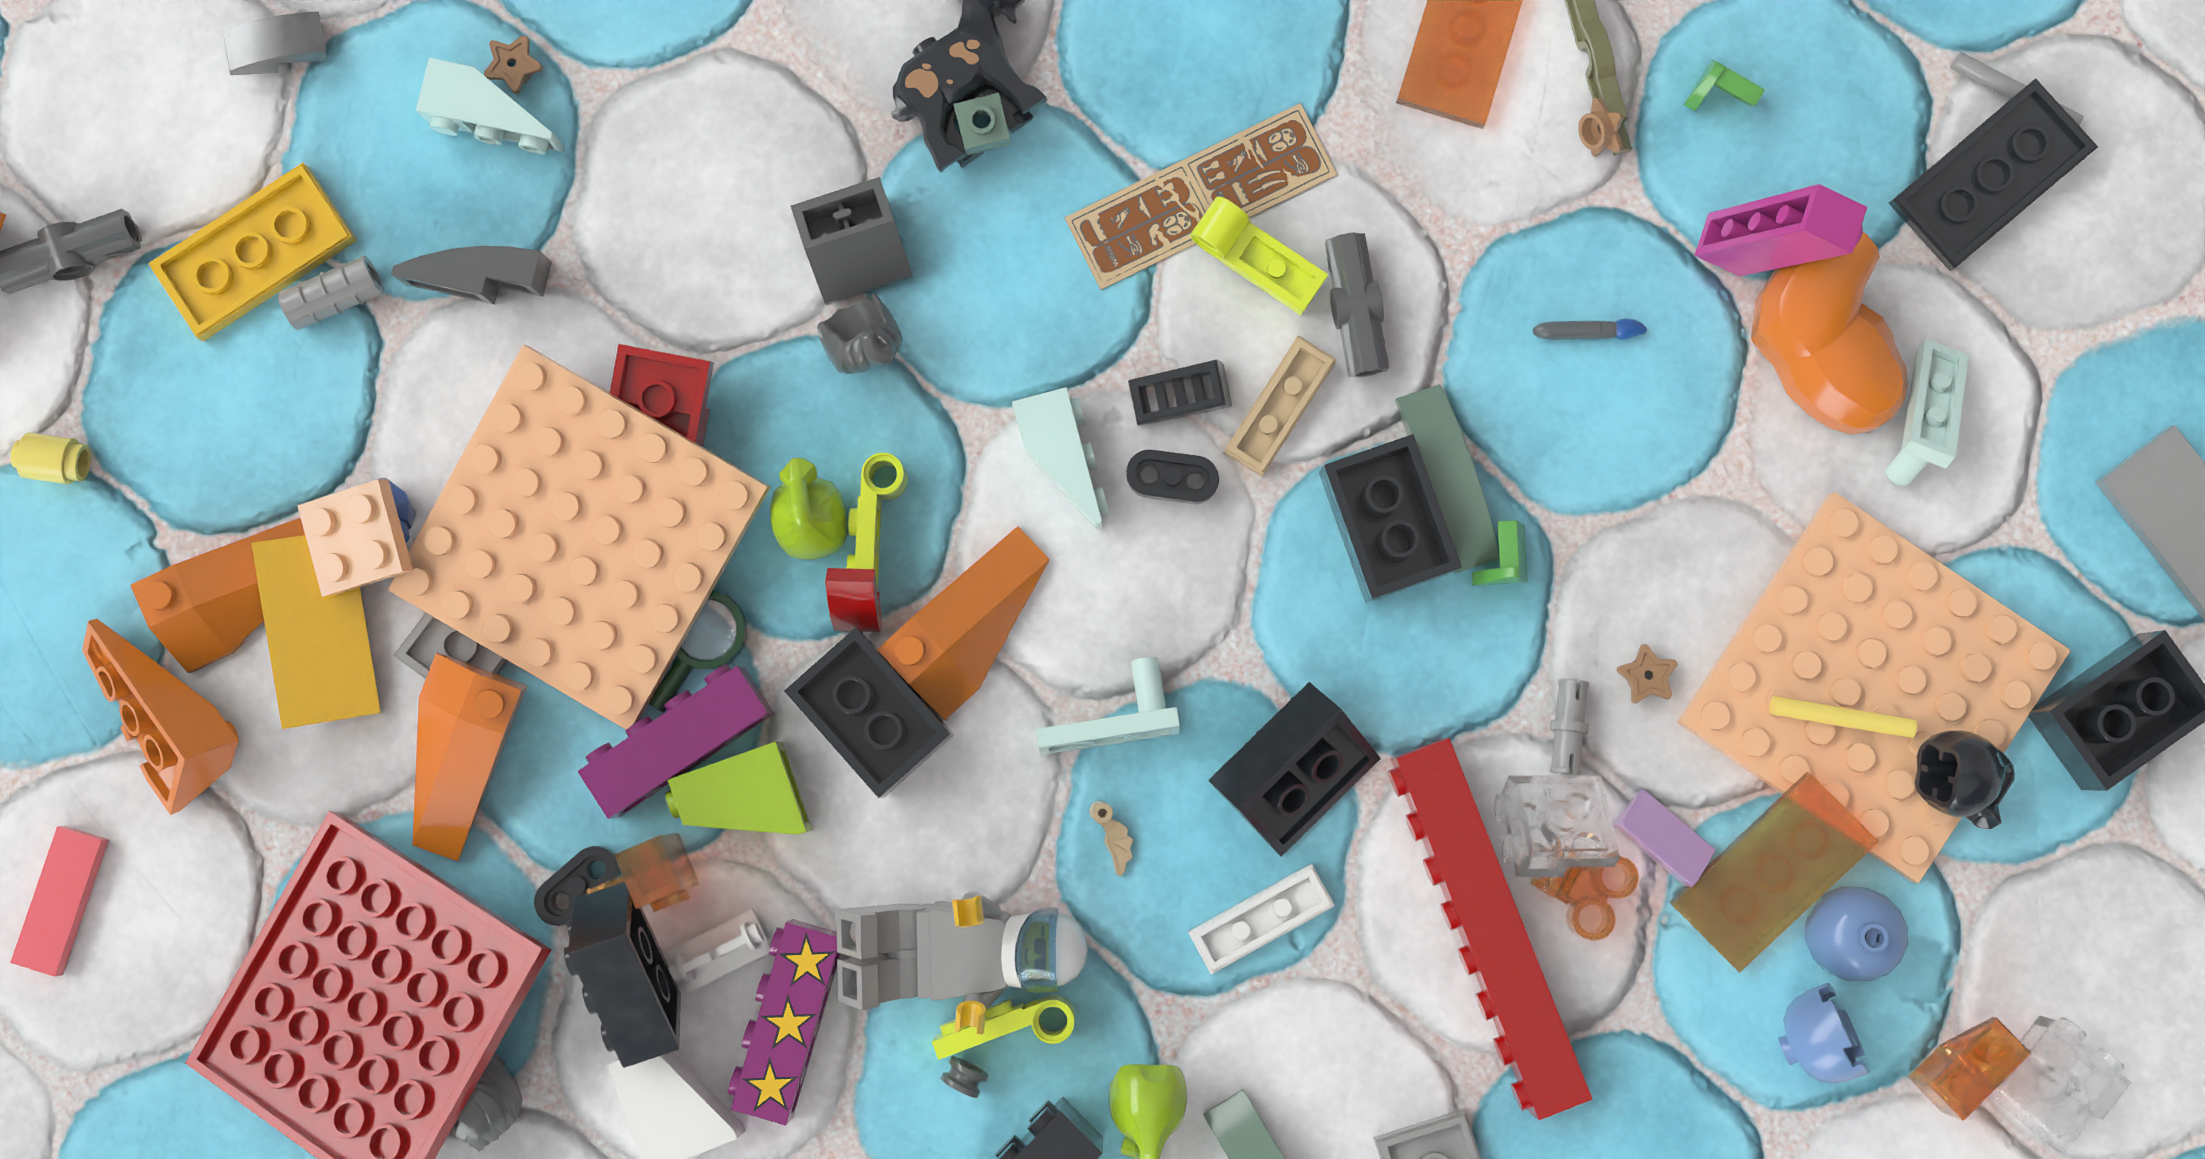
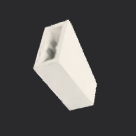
M673 1052L626 1068L622 1067L619 1059L606 1065L640 1159H688L736 1140L745 1132L742 1122Z

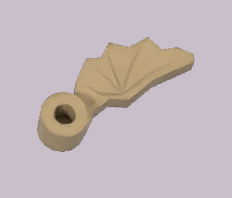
M1096 801L1090 806L1089 814L1092 819L1102 825L1106 833L1104 843L1111 854L1116 875L1122 876L1126 870V862L1133 858L1130 850L1133 839L1127 835V827L1117 820L1111 819L1113 815L1111 806L1103 801Z

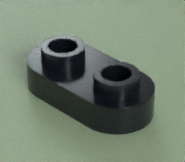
M1150 449L1136 453L1130 459L1126 469V479L1129 487L1135 494L1144 498L1201 504L1212 498L1219 484V474L1216 466L1209 459L1196 455ZM1151 467L1157 471L1158 478L1155 482L1146 483L1141 479L1140 473L1144 468ZM1196 473L1201 475L1204 485L1199 489L1190 488L1186 482V478L1190 474Z
M605 846L587 847L578 852L538 888L534 898V907L540 919L554 926L565 925L568 920L572 919L575 898L616 885L622 873V865L618 855L612 849ZM597 860L601 861L606 868L605 874L601 878L595 877L591 871L592 864ZM560 892L566 893L570 899L569 906L565 910L560 909L556 904V896Z

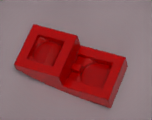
M827 568L825 585L828 609L834 631H852L856 627L863 632H881L880 592H877L875 569Z

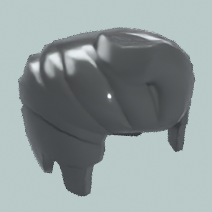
M875 293L871 294L872 298L865 297L851 307L838 309L829 319L820 322L817 326L823 349L839 373H860L875 366L890 364L894 359L896 351L901 346L903 340L901 331L887 306L883 304Z
M495 1052L460 1113V1120L455 1131V1137L468 1143L470 1147H474L477 1151H482L490 1142L498 1140L503 1132L509 1130L519 1116L522 1105V1096L517 1082L505 1068V1062Z

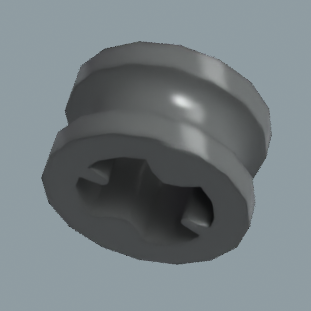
M951 1056L949 1060L951 1070L943 1072L940 1079L953 1089L970 1097L978 1098L981 1092L978 1089V1085L980 1082H986L989 1075L974 1064L956 1056Z

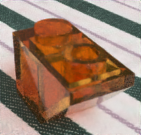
M1991 1017L1940 1044L1908 1078L1942 1113L1964 1121L2031 1052L1997 1017Z

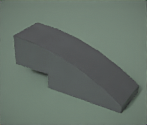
M472 246L447 249L418 256L394 265L391 275L407 286L495 305L499 287L543 297L552 261L541 251L511 246Z

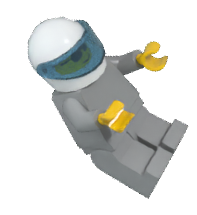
M973 891L966 893L961 900L953 899L952 903L935 901L934 904L922 905L888 904L836 909L837 952L851 956L849 958L837 959L838 1002L859 1010H867L879 1007V1003L898 999L918 997L943 1000L963 996V1002L956 1007L955 1032H960L962 1027L973 1026L977 1028V1034L982 1035L984 1033L986 1010L1002 994L1004 988L1008 986L1023 988L1028 993L1060 992V986L1075 979L1086 964L1088 953L1086 936L1079 925L1065 914H1060L1058 908H1042L1033 913L1011 916L1010 913L1001 911V908L982 894ZM853 922L856 923V943L850 935V928ZM853 971H857V990L853 988L851 983Z

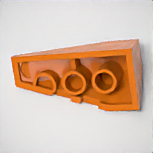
M301 517L176 563L130 585L148 628L187 673H193L235 653L245 643L244 639L264 622L251 543L305 535Z
M1017 526L911 617L877 651L946 721L982 686L989 669L1006 642L1013 625L1025 607L1050 559Z
M98 619L88 621L82 652L106 700L110 702L118 701L120 716L124 724L121 726V730L126 740L137 739L147 762L142 763L139 767L146 781L169 814L178 813L231 768L236 747L239 743L237 731L230 721H225L213 704Z
M436 653L419 695L412 846L459 861L528 685L441 653Z

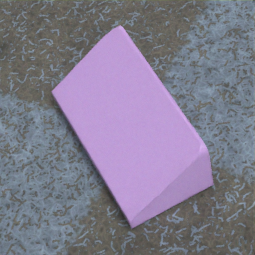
M1644 789L1637 793L1612 824L1684 886L1693 887L1716 851Z

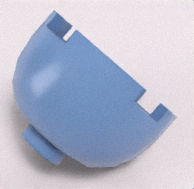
M1841 886L1824 893L1820 897L1822 900L1815 906L1811 917H1807L1805 922V941L1812 958L1817 964H1821L1830 974L1843 980L1867 982L1890 974L1898 966L1908 946V927L1900 909L1888 897L1866 887Z
M1829 982L1804 992L1790 1003L1783 1018L1786 1035L1779 1037L1778 1040L1790 1065L1799 1062L1810 1077L1820 1082L1840 1083L1869 1074L1870 1069L1862 1060H1856V1058L1865 1055L1846 1010H1837L1832 999L1829 1000V998L1836 996V992Z

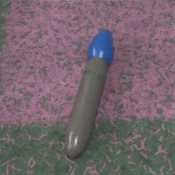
M1625 318L1615 322H1544L1535 326L1532 332L1538 338L1547 340L1608 339L1613 337L1625 340L1645 334L1647 328L1639 321Z

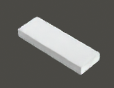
M1310 863L1189 930L1188 933L1210 974H1213L1335 905L1315 868Z

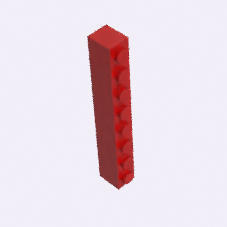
M1442 738L1390 758L1394 767L1388 770L1390 782L1398 797L1405 795L1411 813L1405 815L1407 825L1415 841L1422 839L1429 857L1422 860L1425 871L1433 886L1440 884L1446 902L1440 904L1442 914L1451 931L1458 929L1464 945L1458 948L1460 960L1468 976L1475 973L1482 990L1475 993L1476 1000L1485 1020L1493 1018L1499 1034L1498 1037L1493 1038V1043L1504 1066L1511 1064L1517 1082L1511 1084V1089L1521 1111L1528 1109L1530 1114L1536 1119L1542 1120L1593 1100L1450 738Z

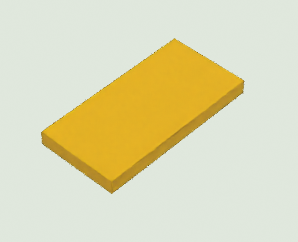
M303 162L148 264L196 338L205 341L356 242L357 238L310 167Z
M306 535L252 542L282 730L380 714L360 587L333 596H322Z

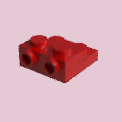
M618 344L610 393L703 447L710 412L706 405L714 362Z

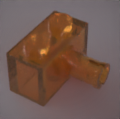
M679 833L656 836L614 854L622 875L596 887L588 888L586 894L625 882L636 909L651 905L653 912H657L690 899L687 890L700 884Z

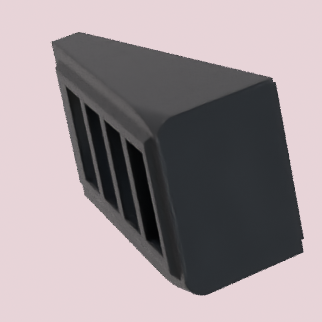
M1217 359L1128 380L1138 426L1232 407L1224 364ZM1210 375L1214 398L1206 399L1202 376ZM1191 379L1195 397L1194 403L1188 404L1184 380ZM1170 382L1173 385L1177 404L1176 407L1172 408L1169 407L1165 383ZM1154 386L1159 411L1151 412L1146 387Z

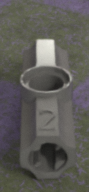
M119 209L82 223L59 222L45 226L37 232L38 238L0 251V288L2 291L12 294L52 279L68 281L87 276L94 271L95 264L141 249L142 237L139 228L133 221L130 213L124 209Z
M1352 232L1326 239L1325 252L1327 254L1328 270L1333 288L1330 289L1331 311L1334 325L1341 332L1348 377L1360 378L1386 372L1389 369V360L1381 322L1384 320L1383 300L1378 282L1373 281L1365 233Z

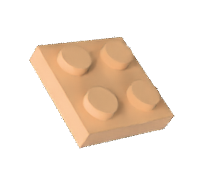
M377 479L297 505L322 596H333L413 571L388 479Z

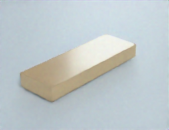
M1298 335L1223 453L1258 476L1263 477L1337 359Z

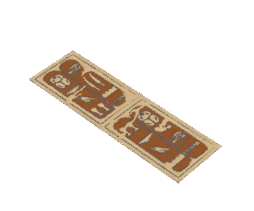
M1301 103L1064 218L1100 290L1196 244L1190 238V234L1216 197H1222L1234 203L1250 218L1336 176L1337 173Z

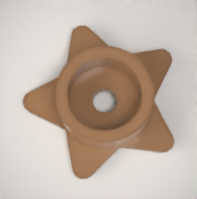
M521 36L509 45L495 40L490 41L489 46L493 61L484 71V76L489 80H503L514 94L520 92L522 85L529 81L533 74L543 70V66L529 56L530 39L527 36ZM516 60L515 66L510 67L508 65L509 61Z
M1593 98L1591 113L1583 115L1578 123L1580 139L1591 150V154L1594 157L1600 155L1606 148L1615 153L1623 149L1618 130L1624 116L1621 112H1609L1601 98Z
M1641 644L1636 659L1631 663L1618 666L1616 670L1618 674L1627 680L1631 687V702L1636 704L1650 694L1669 700L1672 697V691L1668 677L1678 664L1674 659H1658L1647 644ZM1646 671L1652 672L1653 676L1650 680L1644 676Z

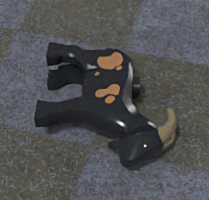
M963 0L962 14L958 27L939 40H936L935 37H929L920 42L912 51L914 57L905 62L901 67L897 81L893 86V100L896 108L891 112V116L899 122H908L915 117L919 120L923 128L924 144L940 173L956 161L963 168L984 153L966 155L962 136L954 127V104L972 100L980 93L984 96L999 93L1006 124L1010 131L1014 133L1033 119L1034 116L1030 113L1031 109L1048 101L1047 97L1038 88L1024 83L1009 64L1003 41L994 17L1003 14L1015 25L1017 23L1016 9L1025 0Z

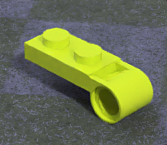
M1222 197L1214 199L1190 234V238L1201 249L1300 316L1328 277L1326 272L1252 224L1250 218L1242 209Z
M876 453L870 456L863 464L857 508H850L848 522L849 536H856L855 554H848L846 568L875 569L877 592L882 500L898 498L903 494L908 484V475L905 468L895 456L889 453ZM887 465L896 468L897 478L891 486L879 488L874 485L873 476L878 468Z
M1049 995L1027 1004L1023 1002L1013 1006L1011 999L991 1005L986 1010L984 1033L982 1035L977 1034V1028L973 1026H965L960 1029V1032H955L954 1019L939 1026L941 1034L934 1037L932 1044L937 1058L940 1060L1031 1025L1034 1034L1041 1041L1056 1044L1066 1040L1072 1033L1075 1023V1011L1072 1004L1066 998L1059 995ZM1048 1007H1058L1066 1014L1067 1023L1058 1031L1047 1030L1040 1022L1041 1012Z

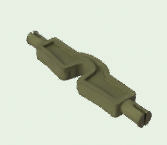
M1564 0L1576 46L1578 49L1587 50L1589 54V65L1585 76L1592 99L1601 98L1609 112H1621L1624 116L1618 130L1623 149L1618 153L1613 152V156L1627 153L1633 149L1624 123L1628 116L1616 77L1611 44L1607 32L1599 19L1594 0Z

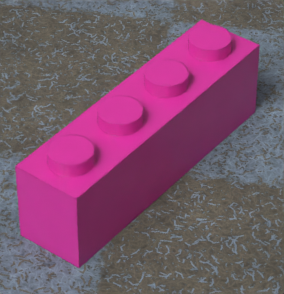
M1821 184L1710 212L1708 213L1694 256L1740 277L1851 254L1861 239L1863 233L1862 223L1867 207Z

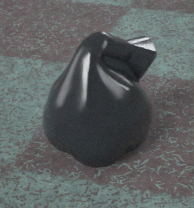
M1964 730L1944 731L1929 737L1920 746L1917 753L1915 787L1920 796L1938 811L1954 817H1966L1979 828L1992 829L2002 823L1998 805L2015 780L2014 765L2007 756L1986 738Z

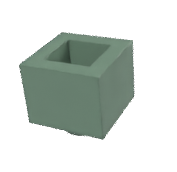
M999 93L954 104L967 156L1011 145ZM976 115H988L991 119L990 124L983 129L975 127L973 119Z

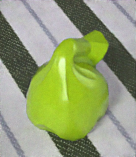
M792 458L779 473L780 480L783 483L773 492L769 505L770 524L779 546L789 556L800 560L819 559L834 554L843 546L848 535L846 510L842 494L832 481L817 477V469L813 463L805 458Z
M1128 1064L1118 1069L1110 1082L1108 1103L1115 1126L1125 1135L1121 1145V1154L1132 1159H1160L1165 1142L1182 1124L1186 1112L1187 1087L1185 1076L1179 1067L1173 1065Z

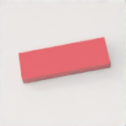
M57 826L10 963L54 977L63 975L109 839L68 826Z

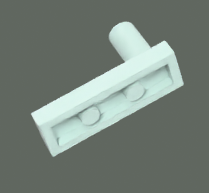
M1926 338L1917 348L1902 449L1886 468L1887 477L1894 484L1899 486L1909 485L1928 462L1947 468L1956 458L1969 354Z
M1145 657L1131 662L1139 713L1036 729L1040 754L1048 755L1179 734L1180 725L1177 707L1166 708L1159 659L1157 657Z

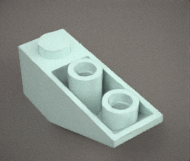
M429 57L416 111L430 123V129L451 136H456L458 130L474 133V138L493 145H501L502 140L519 143V148L540 155H545L547 149L558 152L563 151L564 145L549 129L475 67Z
M1065 387L1012 401L1025 453L1095 529L1102 528L1101 516L1109 514L1103 488L1093 489L1089 471L1097 469L1091 443L1081 444L1077 427L1085 425L1079 398L1070 400L1067 388Z

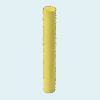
M1772 696L1769 705V713L1771 715L1913 738L1917 731V721L1910 718Z

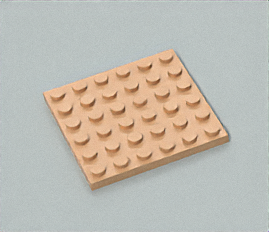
M523 345L408 552L413 571L395 576L388 590L615 724L628 729L640 720L771 486L532 347Z
M1836 492L1828 494L1677 723L1910 882L1919 884L1962 818L1944 814L1931 807L1917 792L1915 778L1917 773V753L1920 746L1932 735L1944 731L1964 730L1986 738L2004 753L2071 650ZM1772 696L1910 718L1917 721V731L1913 738L1771 715L1769 713V705Z

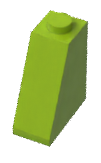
M775 741L668 780L671 790L665 793L666 801L672 816L675 819L680 817L682 825L793 835L804 834L813 830L783 742Z

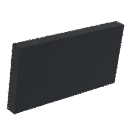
M2035 78L1892 199L1889 204L1945 267L1951 271L2090 155L2098 146Z

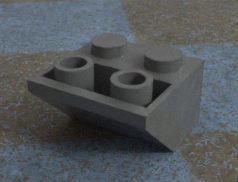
M880 177L790 206L825 305L913 277Z

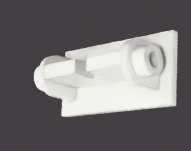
M751 909L668 950L667 952L673 963L669 965V971L676 983L682 982L688 994L769 954L770 943L754 910Z

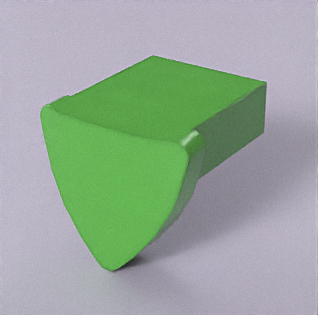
M1711 60L1683 105L1696 111L1714 85L1748 106H1755L1765 89L1719 62Z
M1517 520L1498 521L1500 568L1472 572V586L1528 582L1524 524Z

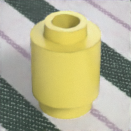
M28 432L23 435L21 440H17L11 450V464L17 469L18 475L21 478L71 484L74 481H83L87 477L91 464V452L87 445L79 444L75 438Z

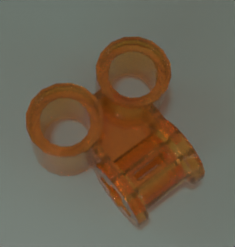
M1552 842L1549 847L1552 854L1539 877H1533L1529 884L1559 902L1570 905L1566 913V923L1570 931L1577 937L1591 941L1602 940L1608 937L1614 929L1616 920L1611 905L1606 901L1608 898H1625L1634 892L1639 882L1637 868L1628 858L1622 856H1603L1597 859L1591 866L1587 860ZM1612 863L1620 866L1625 875L1623 885L1615 891L1609 890L1602 881L1603 870ZM1588 905L1596 906L1602 914L1601 925L1592 932H1586L1579 923L1580 911Z

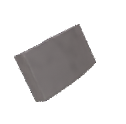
M319 11L267 17L223 30L230 76L279 73L278 63L326 61V46Z

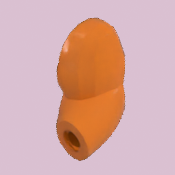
M1864 232L1851 254L1775 269L1755 299L1751 340L1764 357L1774 366L1787 395L1815 420L1828 428L1847 434L1870 433L1889 422L1904 403L1908 387L1906 365L1895 345L1893 333L1882 316L1862 303L1865 286L1880 258L1877 246Z

